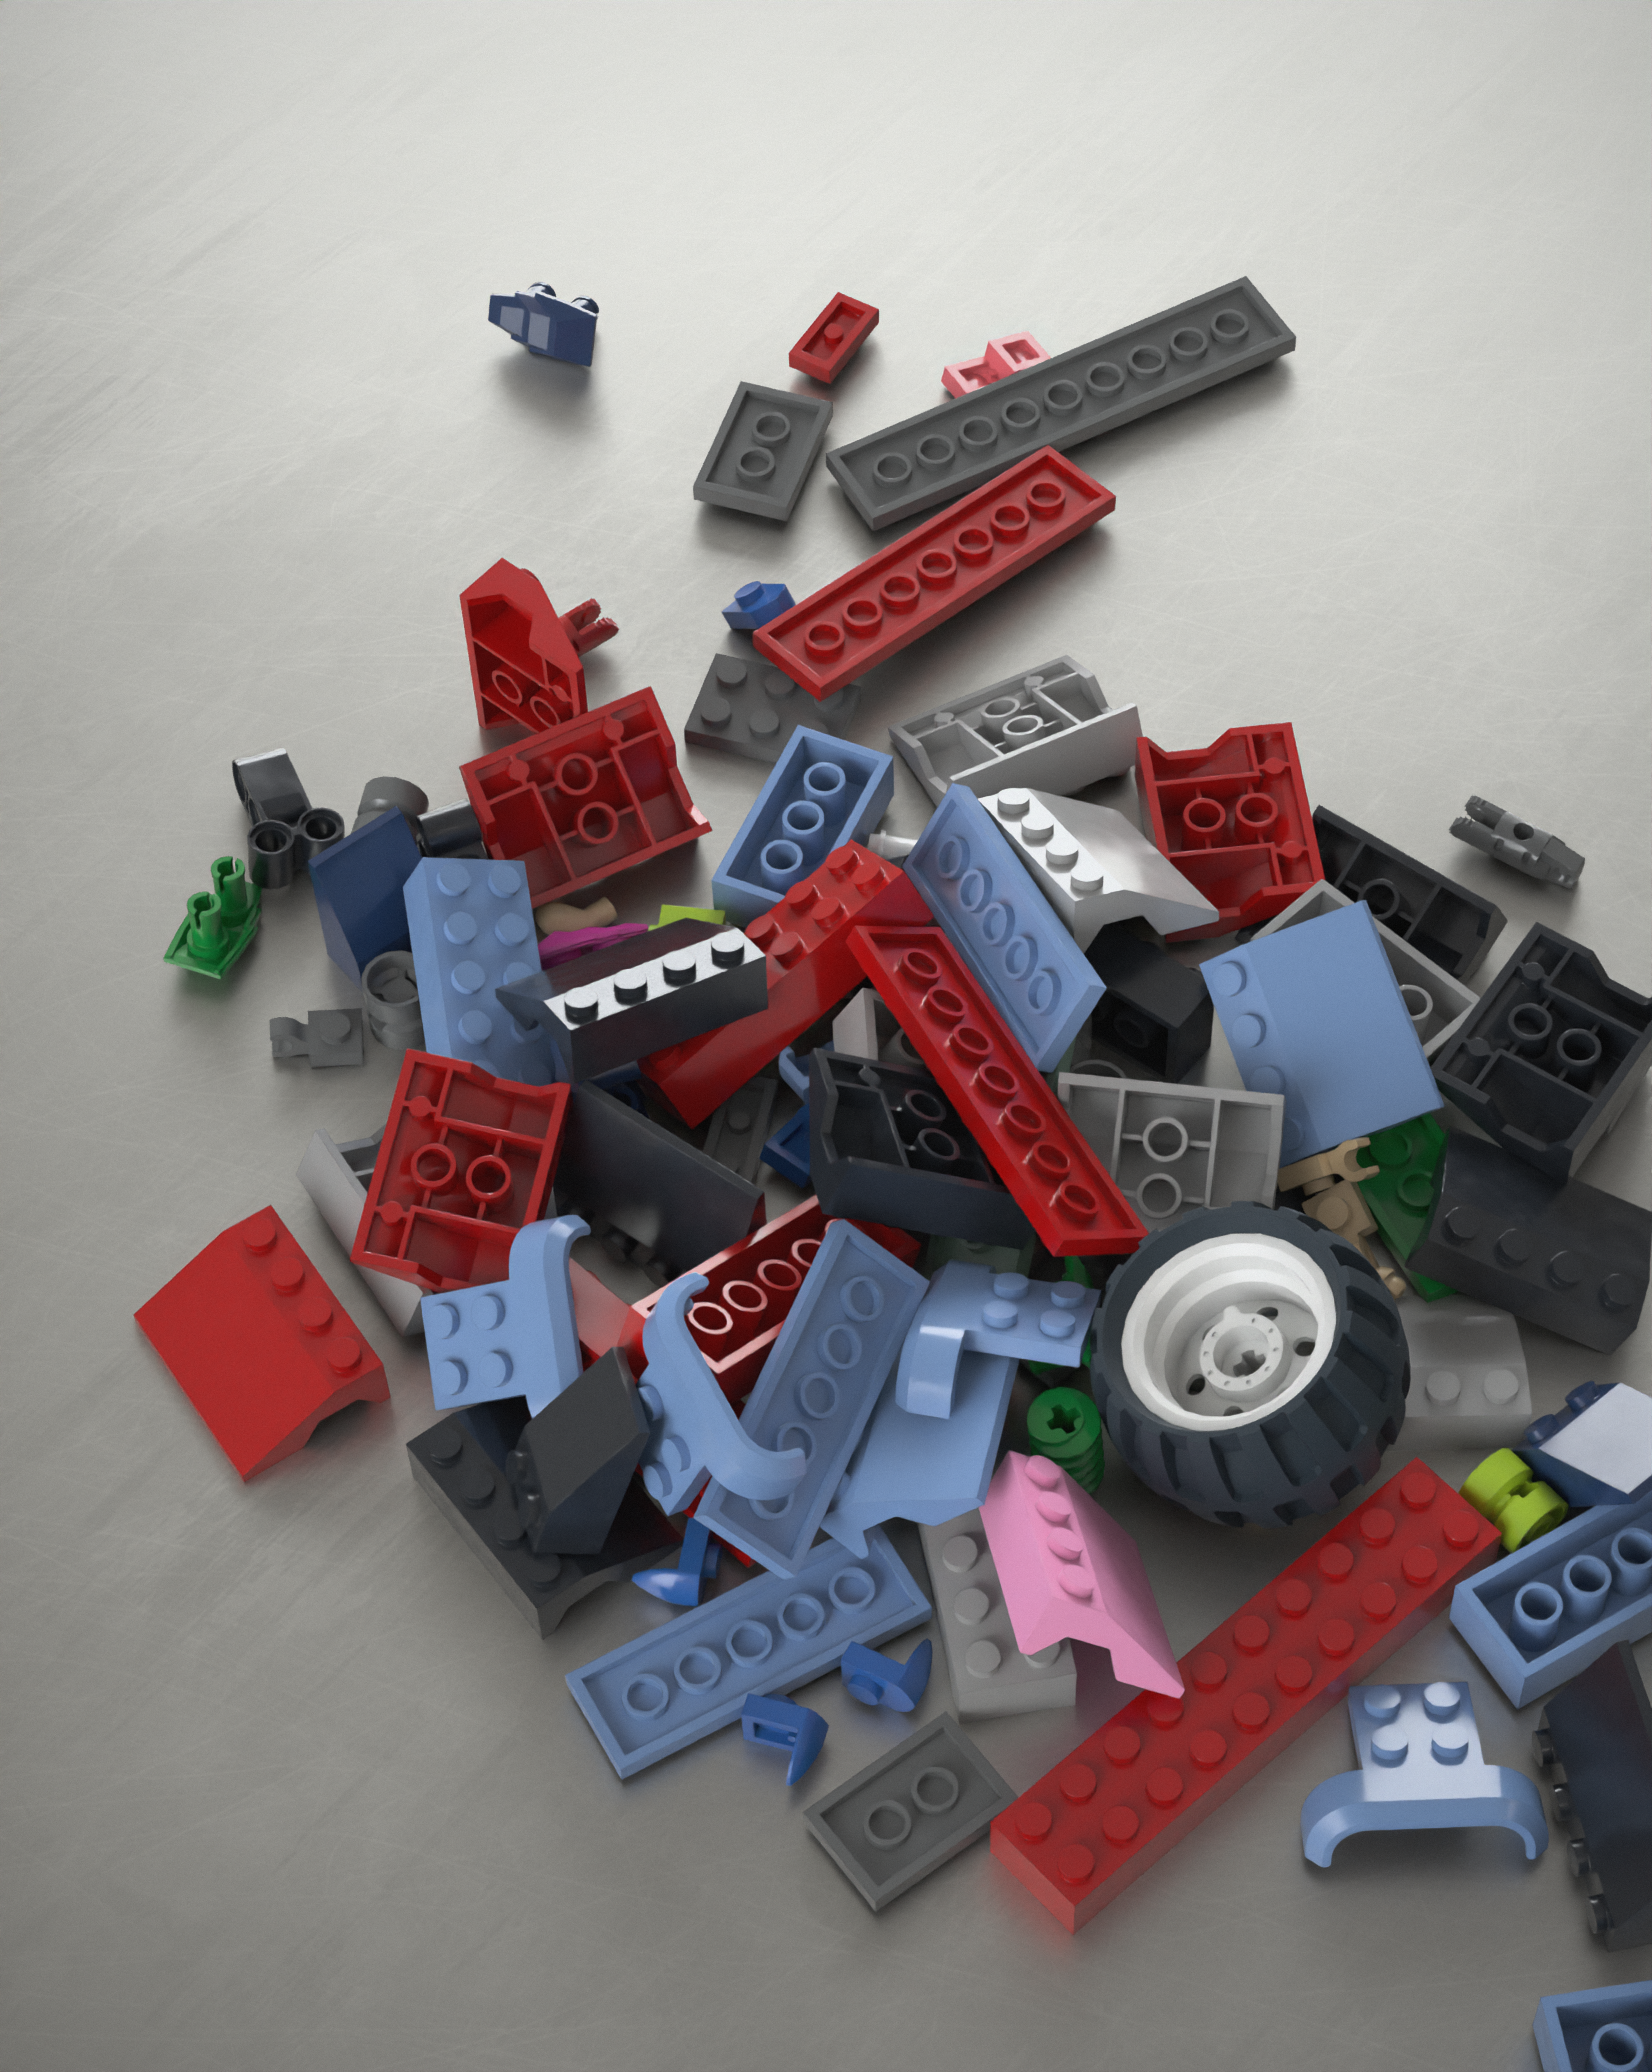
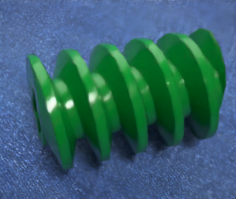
M1058 1387L1046 1390L1035 1398L1028 1409L1027 1425L1030 1438L1031 1456H1043L1056 1465L1061 1466L1091 1495L1101 1484L1105 1470L1101 1417L1097 1406L1088 1395L1073 1388Z

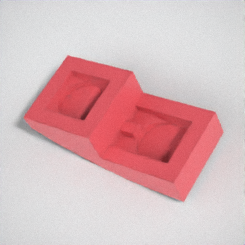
M1029 331L988 341L985 356L945 366L941 382L956 399L1048 360L1051 357Z

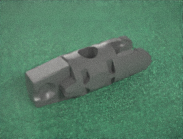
M1476 795L1471 796L1465 805V811H1467V815L1471 819L1461 816L1456 818L1449 828V833L1452 836L1532 877L1541 880L1546 879L1572 889L1582 873L1585 864L1584 857L1565 846L1566 844L1553 834Z

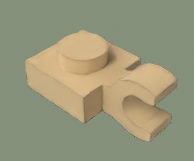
M1360 1137L1344 1141L1335 1150L1280 1168L1277 1181L1280 1192L1302 1187L1305 1196H1309L1336 1184L1334 1176L1341 1175L1350 1182H1358L1375 1177L1380 1172L1378 1165L1362 1168L1356 1160L1357 1151L1371 1144L1369 1138Z
M1344 1179L1301 1204L1306 1215L1322 1222L1333 1233L1353 1244L1374 1268L1380 1267L1365 1239V1236L1379 1228L1357 1182H1350Z

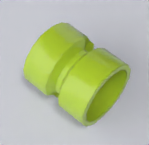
M1502 1448L1485 1459L1470 1474L1458 1494L1502 1532L1500 1543L1512 1554L1555 1530L1564 1519L1569 1505L1544 1481L1533 1483V1471L1509 1448Z

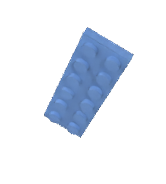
M952 783L902 865V868L981 988L1033 1062L1035 1068L1038 1071L1052 1073L1107 987L970 787Z
M845 1219L830 1224L738 1420L747 1436L764 1449L774 1452H785L795 1448L802 1449L805 1453L807 1474L791 1494L772 1500H754L737 1495L721 1485L712 1476L693 1516L694 1519L783 1580L795 1578L799 1573L930 1281Z
M877 1524L870 1554L867 1557L860 1559L835 1538H831L808 1550L797 1577L783 1580L769 1570L566 1674L565 1677L568 1688L622 1780L741 1718L748 1693L762 1697L767 1694L784 1696L841 1666V1659L851 1641L872 1650L931 1619L932 1607L880 1525Z

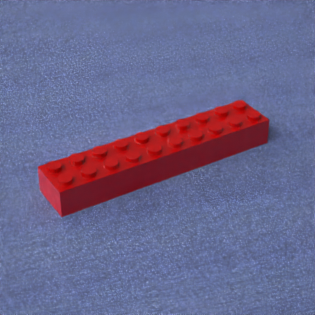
M1418 1457L1414 1458L1176 1662L1185 1688L1180 1699L1145 1689L990 1822V1852L1074 1935L1346 1697L1349 1686H1358L1452 1604L1454 1589L1457 1584L1495 1564L1502 1532Z

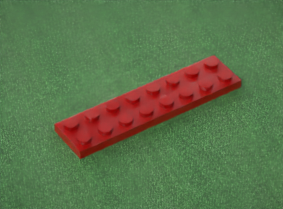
M1046 445L754 631L753 647L821 702L1115 510L1116 495L1052 447Z
M854 926L845 942L858 960L861 969L867 974L883 998L885 1005L893 1013L910 1039L912 1046L918 1051L934 1075L936 1082L943 1089L961 1116L963 1123L969 1128L986 1154L988 1161L996 1169L1014 1196L1016 1203L1021 1207L1053 1257L1135 1253L1139 1249L1138 1242L1147 1236L1149 1232L1044 1078L1035 1068L1033 1062L941 927Z

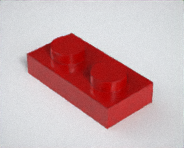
M837 292L788 353L789 367L831 384L878 325L879 309Z

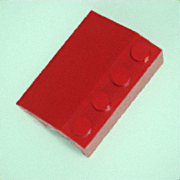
M502 557L459 595L478 723L485 730L521 724L537 734L588 712L584 669L538 578L528 569H519Z
M651 686L459 766L470 804L481 829L482 842L488 859L525 862L532 909L713 831L709 821L693 804L677 767L676 744Z
M1291 722L1229 728L1208 748L1166 752L1148 737L1136 738L1134 777L1146 839L1219 911V921L1165 934V943L1218 938L1278 915L1321 879L1325 880Z
M407 1048L352 1248L350 1262L431 1289L440 1294L510 1280L509 1256L517 1233L525 1225L542 1221L545 1218L574 1105L571 1084L557 1082L539 1087L495 1077L472 1062Z
M272 1205L222 1231L133 1314L135 1321L243 1482L303 1449L321 1420L352 1402L360 1399L382 1403L391 1398L384 1364Z

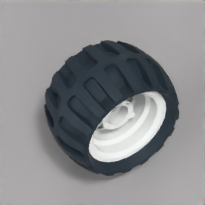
M1232 1201L1230 1207L1210 1210L1203 1206L1183 1213L1182 1220L1160 1232L1156 1228L1138 1242L1139 1249L1130 1257L1125 1265L1118 1264L1106 1283V1297L1102 1308H1096L1090 1335V1350L1092 1354L1090 1378L1096 1406L1107 1433L1121 1457L1146 1485L1168 1502L1179 1508L1192 1511L1202 1519L1231 1527L1243 1528L1245 1523H1255L1260 1527L1272 1529L1292 1526L1293 1520L1315 1512L1321 1516L1340 1506L1339 1500L1359 1484L1365 1486L1380 1469L1381 1457L1389 1444L1395 1445L1402 1428L1406 1412L1405 1399L1410 1389L1411 1366L1408 1342L1397 1305L1383 1279L1364 1255L1345 1238L1333 1233L1322 1222L1308 1215L1281 1206L1278 1211H1275L1263 1203L1255 1201ZM1270 1316H1277L1273 1321L1266 1318ZM1189 1390L1197 1391L1200 1393L1194 1396H1190Z

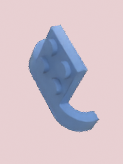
M565 1215L525 1225L517 1233L510 1250V1280L420 1298L435 1410L454 1409L526 1395L528 1408L533 1419L584 1373L569 1273V1253L573 1242L578 1237L589 1235L591 1228L578 1215Z
M951 1259L933 1273L906 1335L898 1368L895 1403L908 1413L950 1419L954 1409L958 1370L964 1350L1079 1368L1090 1339L1095 1310L1100 1308L1101 1290L1085 1288L1081 1284L1072 1281L1051 1283L1032 1280L1022 1274L1013 1272L996 1274L995 1266Z
M696 1272L672 1282L664 1290L649 1313L642 1335L643 1347L649 1365L635 1384L650 1430L649 1438L638 1463L643 1471V1478L648 1492L652 1497L659 1500L667 1516L686 1510L711 1475L721 1485L737 1495L754 1500H772L791 1494L807 1474L805 1453L802 1449L795 1448L785 1452L769 1451L755 1444L747 1436L690 1334L684 1320V1315L689 1314L694 1307L690 1297L703 1292L709 1284L707 1277Z
M1468 1682L1349 1686L1348 1707L1359 1770L1335 1775L1320 1783L1307 1796L1302 1806L1300 1819L1306 1858L1321 1867H1328L1331 1865L1332 1853L1340 1841L1351 1834L1369 1830L1502 1826L1516 1831L1523 1837L1528 1859H1536L1548 1848L1549 1832L1541 1795L1536 1785L1527 1776L1514 1769L1497 1765H1484Z

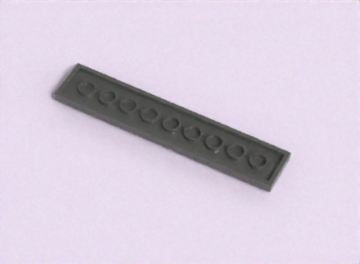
M1244 276L826 453V467L872 531H875L993 480L1046 445H1049L1057 452L1295 351L1296 336L1248 277Z

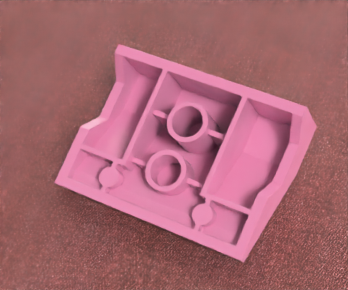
M1008 1451L989 1484L985 1505L980 1506L979 1511L1020 1653L1033 1655L1066 1637L1081 1640L1109 1649L1117 1681L1180 1699L1185 1688L1136 1541L1061 1466L1056 1465L1043 1456L1034 1455L1029 1457Z

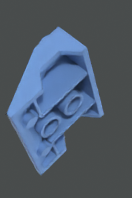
M1361 900L1245 943L1199 964L1246 1091L1281 1094L1287 1100L1279 1169L1315 1155L1332 1151L1338 1148L1344 1141L1368 1137L1390 1130L1445 1107L1366 900Z
M903 1341L819 1527L862 1559L870 1554L877 1524L896 1516L935 1527L985 1505L1020 1358L964 1350L958 1370L954 1409L950 1419L908 1413L895 1403L897 1375L904 1345Z

